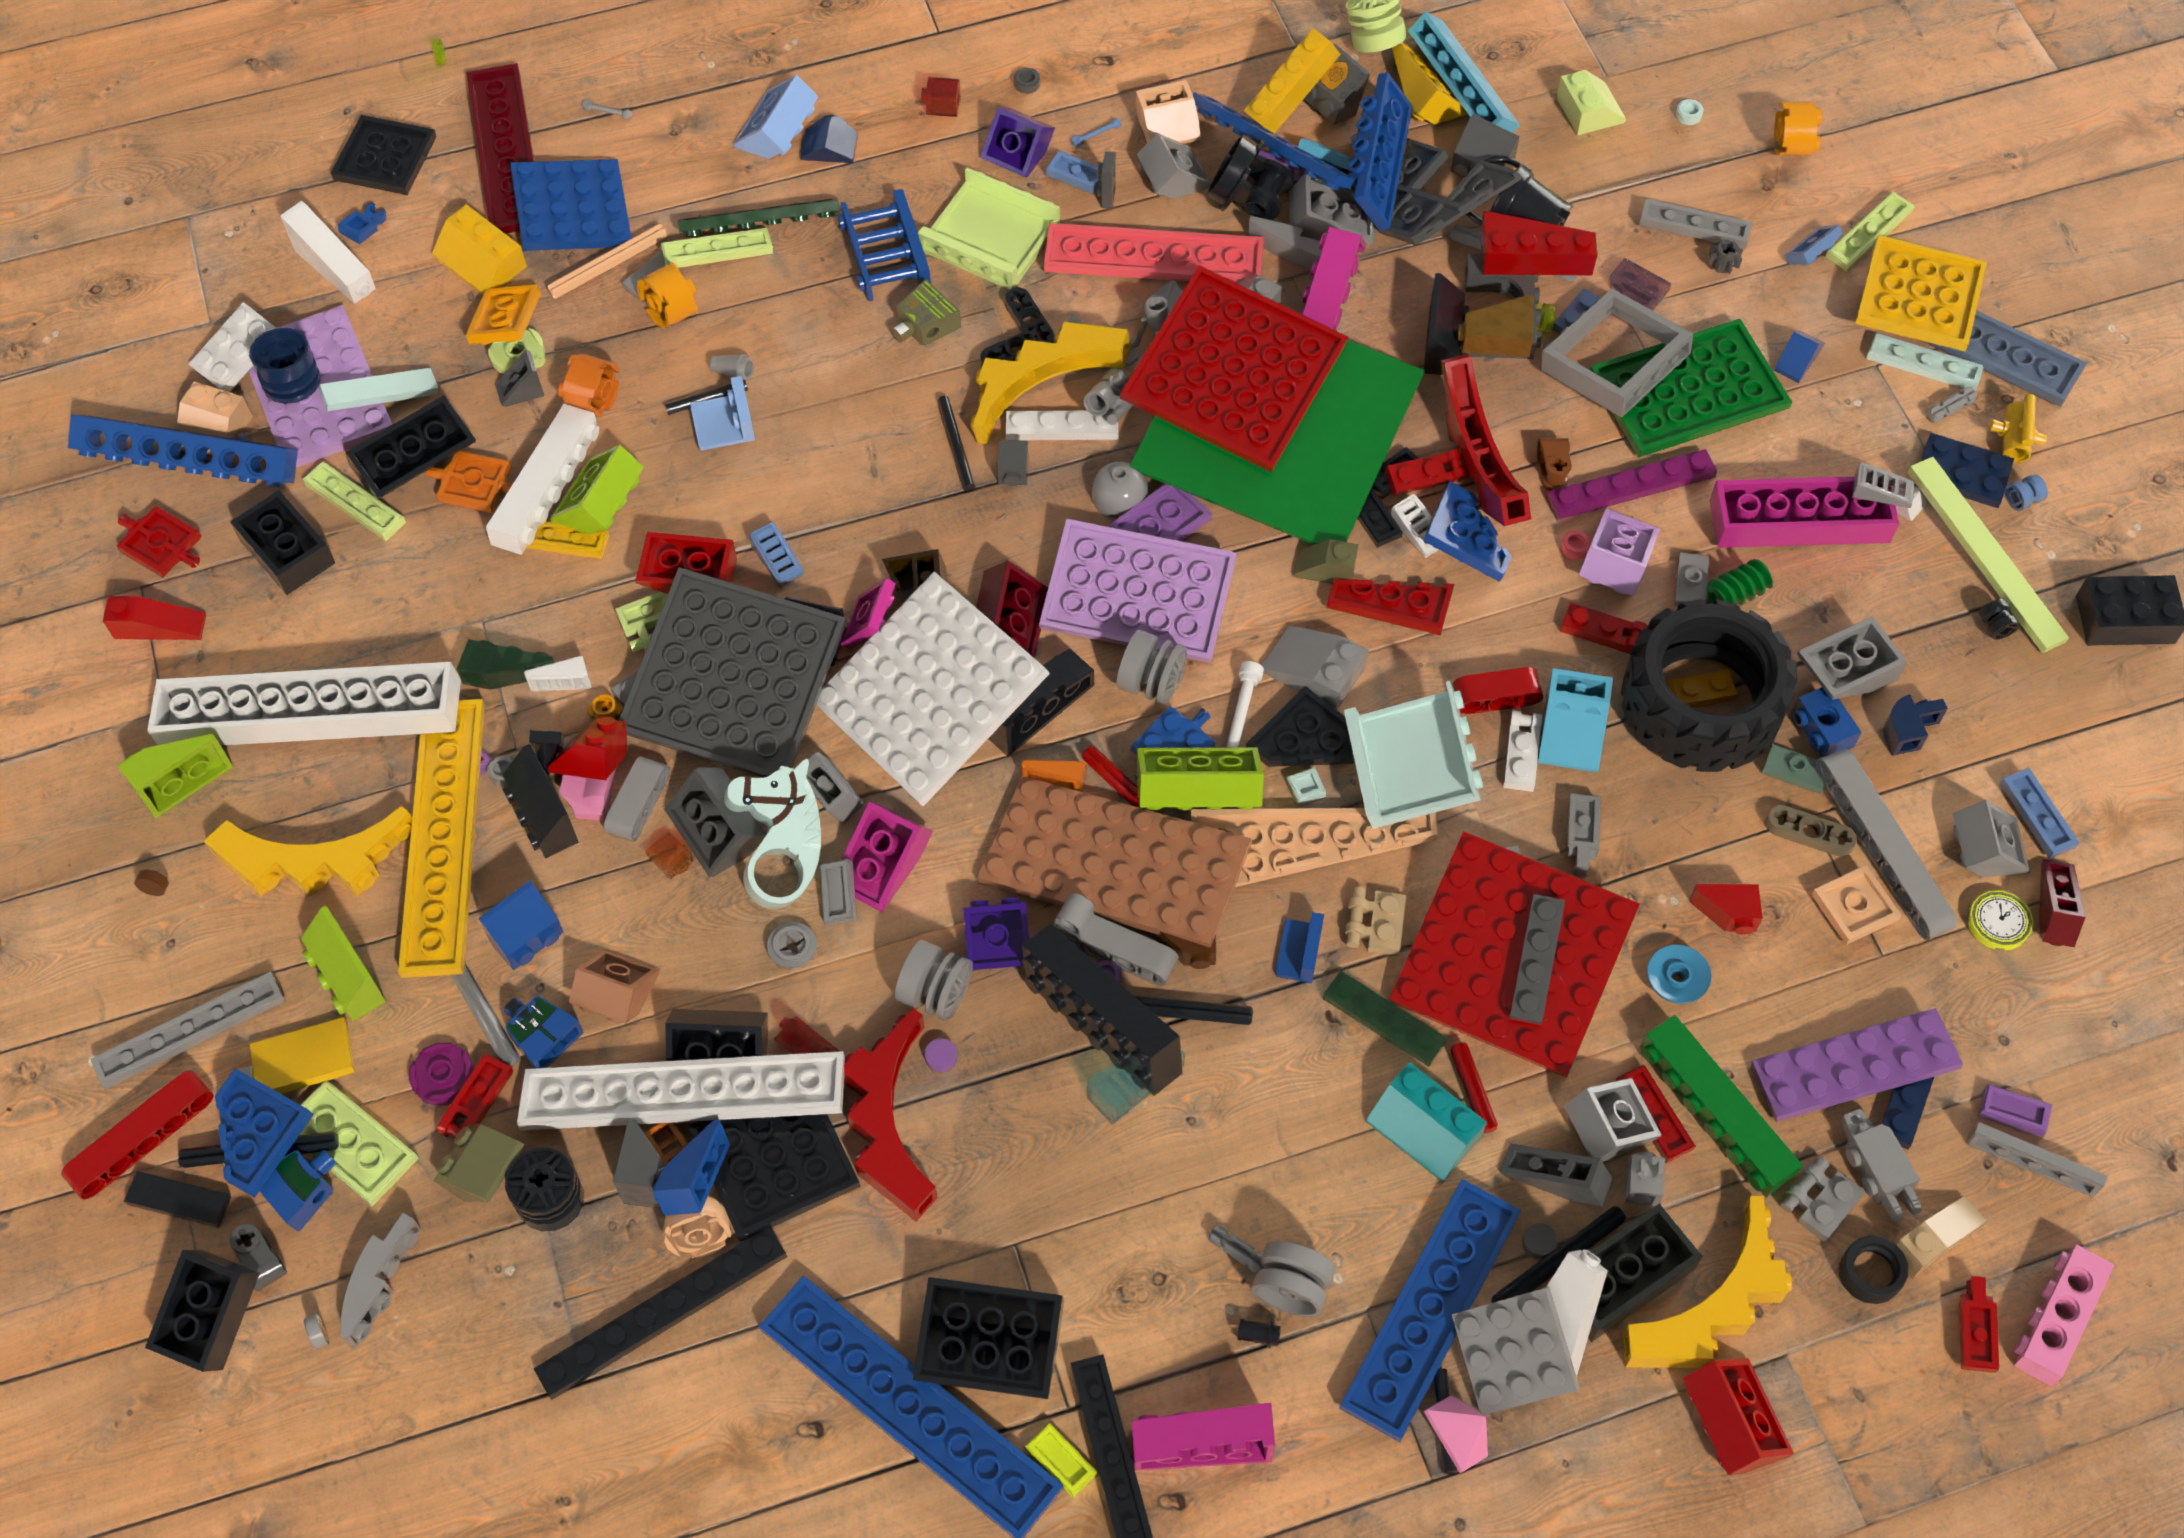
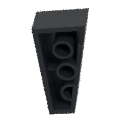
M1070 648L1056 655L1052 660L1043 665L1050 674L988 738L1007 757L1095 685L1094 669Z

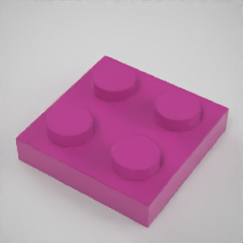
M885 578L858 596L840 642L842 646L850 650L859 643L863 644L870 636L878 632L879 628L885 623V619H883L885 611L894 600L892 592L896 583Z

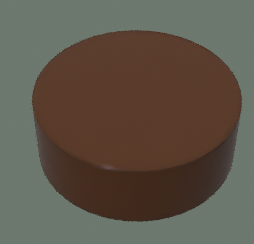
M145 869L139 871L134 884L140 891L148 895L162 896L169 882L161 873Z

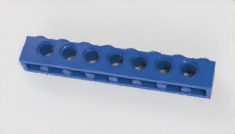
M71 414L68 448L79 450L78 455L96 457L97 453L105 454L106 460L123 462V457L131 458L132 464L149 466L150 462L159 463L158 468L176 470V466L185 467L186 473L203 475V470L211 471L212 477L230 479V475L239 476V481L256 483L257 479L266 480V486L283 488L284 483L295 482L298 449L89 415ZM102 432L105 435L104 444H102L100 441V436ZM128 437H130L132 441V446L130 449L127 447ZM155 441L158 443L159 446L157 453H155L153 449V444ZM182 445L185 448V456L183 458L180 455ZM209 449L212 452L211 462H209L206 457L207 451ZM235 454H237L239 457V464L237 467L233 463V457ZM262 458L266 461V469L264 471L260 468Z

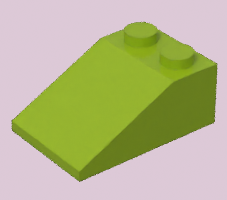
M212 733L143 748L136 754L128 756L117 767L154 818L157 819L233 768V765Z

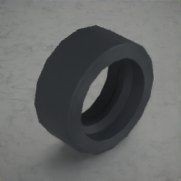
M1870 1235L1857 1239L1848 1247L1839 1263V1276L1844 1288L1854 1298L1864 1303L1880 1304L1891 1300L1903 1288L1908 1278V1263L1904 1253L1895 1243L1884 1237ZM1863 1252H1873L1884 1257L1893 1271L1891 1282L1883 1288H1875L1865 1284L1857 1276L1854 1269V1262L1857 1256Z

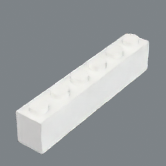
M563 404L487 524L486 530L490 545L522 555L526 547L533 543L537 529L547 520L550 508L554 503L558 502L563 487L567 482L571 481L576 466L584 460L589 445L598 437L599 426L597 425L594 412Z

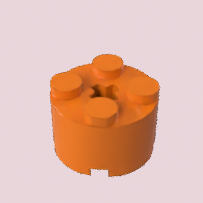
M584 353L579 355L572 354L567 363L568 371L565 380H562L559 384L558 396L563 397L565 404L594 412L595 416L602 417L604 415L601 412L604 409L609 411L617 396L619 381L615 380V372L619 373V368L615 363Z

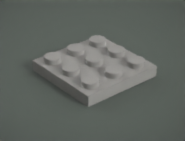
M1550 1287L1451 1314L1481 1414L1486 1415L1580 1390Z

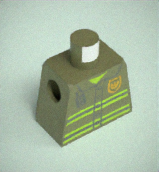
M926 279L898 305L899 324L892 328V333L899 342H903L912 336L921 345H927L961 328L960 310Z

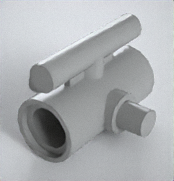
M1119 368L1109 370L1084 397V406L1087 411L1092 415L1102 416L1111 408L1113 411L1108 415L1107 421L1109 424L1115 425L1133 406L1120 399V393L1129 380L1127 373Z

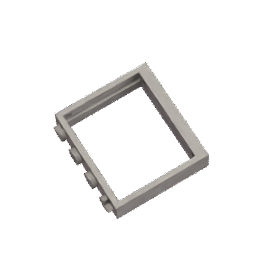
M1612 288L1604 296L1598 297L1594 305L1587 311H1583L1570 327H1565L1552 343L1545 345L1541 352V370L1616 415L1623 417L1691 354L1693 333ZM1610 314L1617 316L1666 344L1659 353L1621 388L1565 356Z

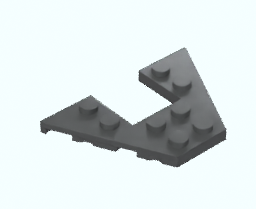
M1409 140L1407 143L1409 150L1405 160L1402 161L1391 226L1389 230L1381 231L1380 233L1417 245L1517 183L1522 178L1517 170L1480 160L1446 199L1422 192L1420 190L1434 173L1441 168L1449 156L1445 149Z

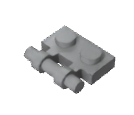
M1818 1157L1813 1164L1806 1166L1802 1172L1803 1177L1796 1185L1792 1184L1785 1192L1786 1198L1780 1205L1785 1211L1790 1213L1796 1206L1803 1210L1804 1214L1798 1222L1825 1243L1866 1191L1840 1171L1830 1180L1824 1174V1171L1830 1165L1829 1162L1823 1157ZM1813 1185L1821 1190V1193L1814 1201L1807 1195V1192Z

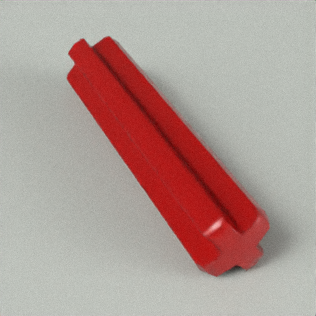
M1089 746L1082 753V759L1132 806L1140 808L1138 786L1095 746Z
M1465 1042L1455 1044L1451 1047L1450 1052L1472 1111L1487 1122L1483 1134L1493 1132L1497 1129L1498 1123L1468 1044Z

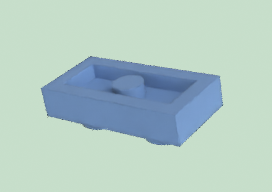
M1062 151L1057 152L1046 168L1047 176L1090 194L1095 193L1098 188V181H1102V179H1097L1098 166Z
M1820 226L1785 254L1788 264H1801L1805 266L1813 263L1817 259V255L1833 247L1834 242L1843 235L1840 226Z
M1583 288L1554 322L1552 330L1560 334L1565 327H1570L1583 311H1587L1594 305L1598 296Z

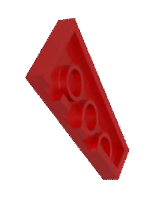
M1334 579L1327 601V608L1441 636L1454 584L1444 583V587H1435L1425 582H1417V586L1400 585V581L1374 584L1372 580Z

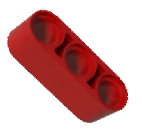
M1532 667L1466 675L1457 678L1452 683L1454 691L1460 690L1464 703V708L1459 709L1461 714L1535 705L1543 699L1537 670Z

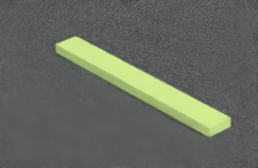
M1931 457L1910 466L1907 473L1915 481L1916 485L2001 599H2005L2008 602L2010 611L2016 616L2018 622L2043 654L2066 643L2069 639L2068 635L1935 458Z

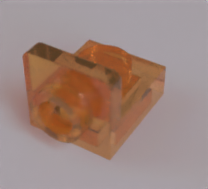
M670 832L666 833L645 850L647 857L669 879H672L677 874L684 873L694 861L690 847L687 844L682 845Z

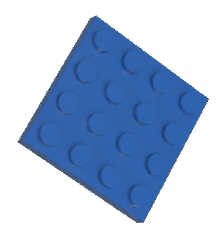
M618 159L511 163V176L523 251L617 247L632 238Z

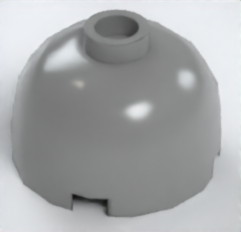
M1125 461L1109 463L1097 472L1093 480L1092 502L1095 508L1106 517L1110 518V515L1122 516L1148 497L1147 480L1139 471L1129 467L1131 463Z

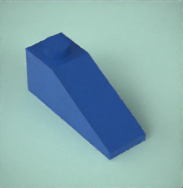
M720 1120L712 1121L663 1168L657 1182L654 1184L653 1195L664 1215L701 1213L730 1146Z

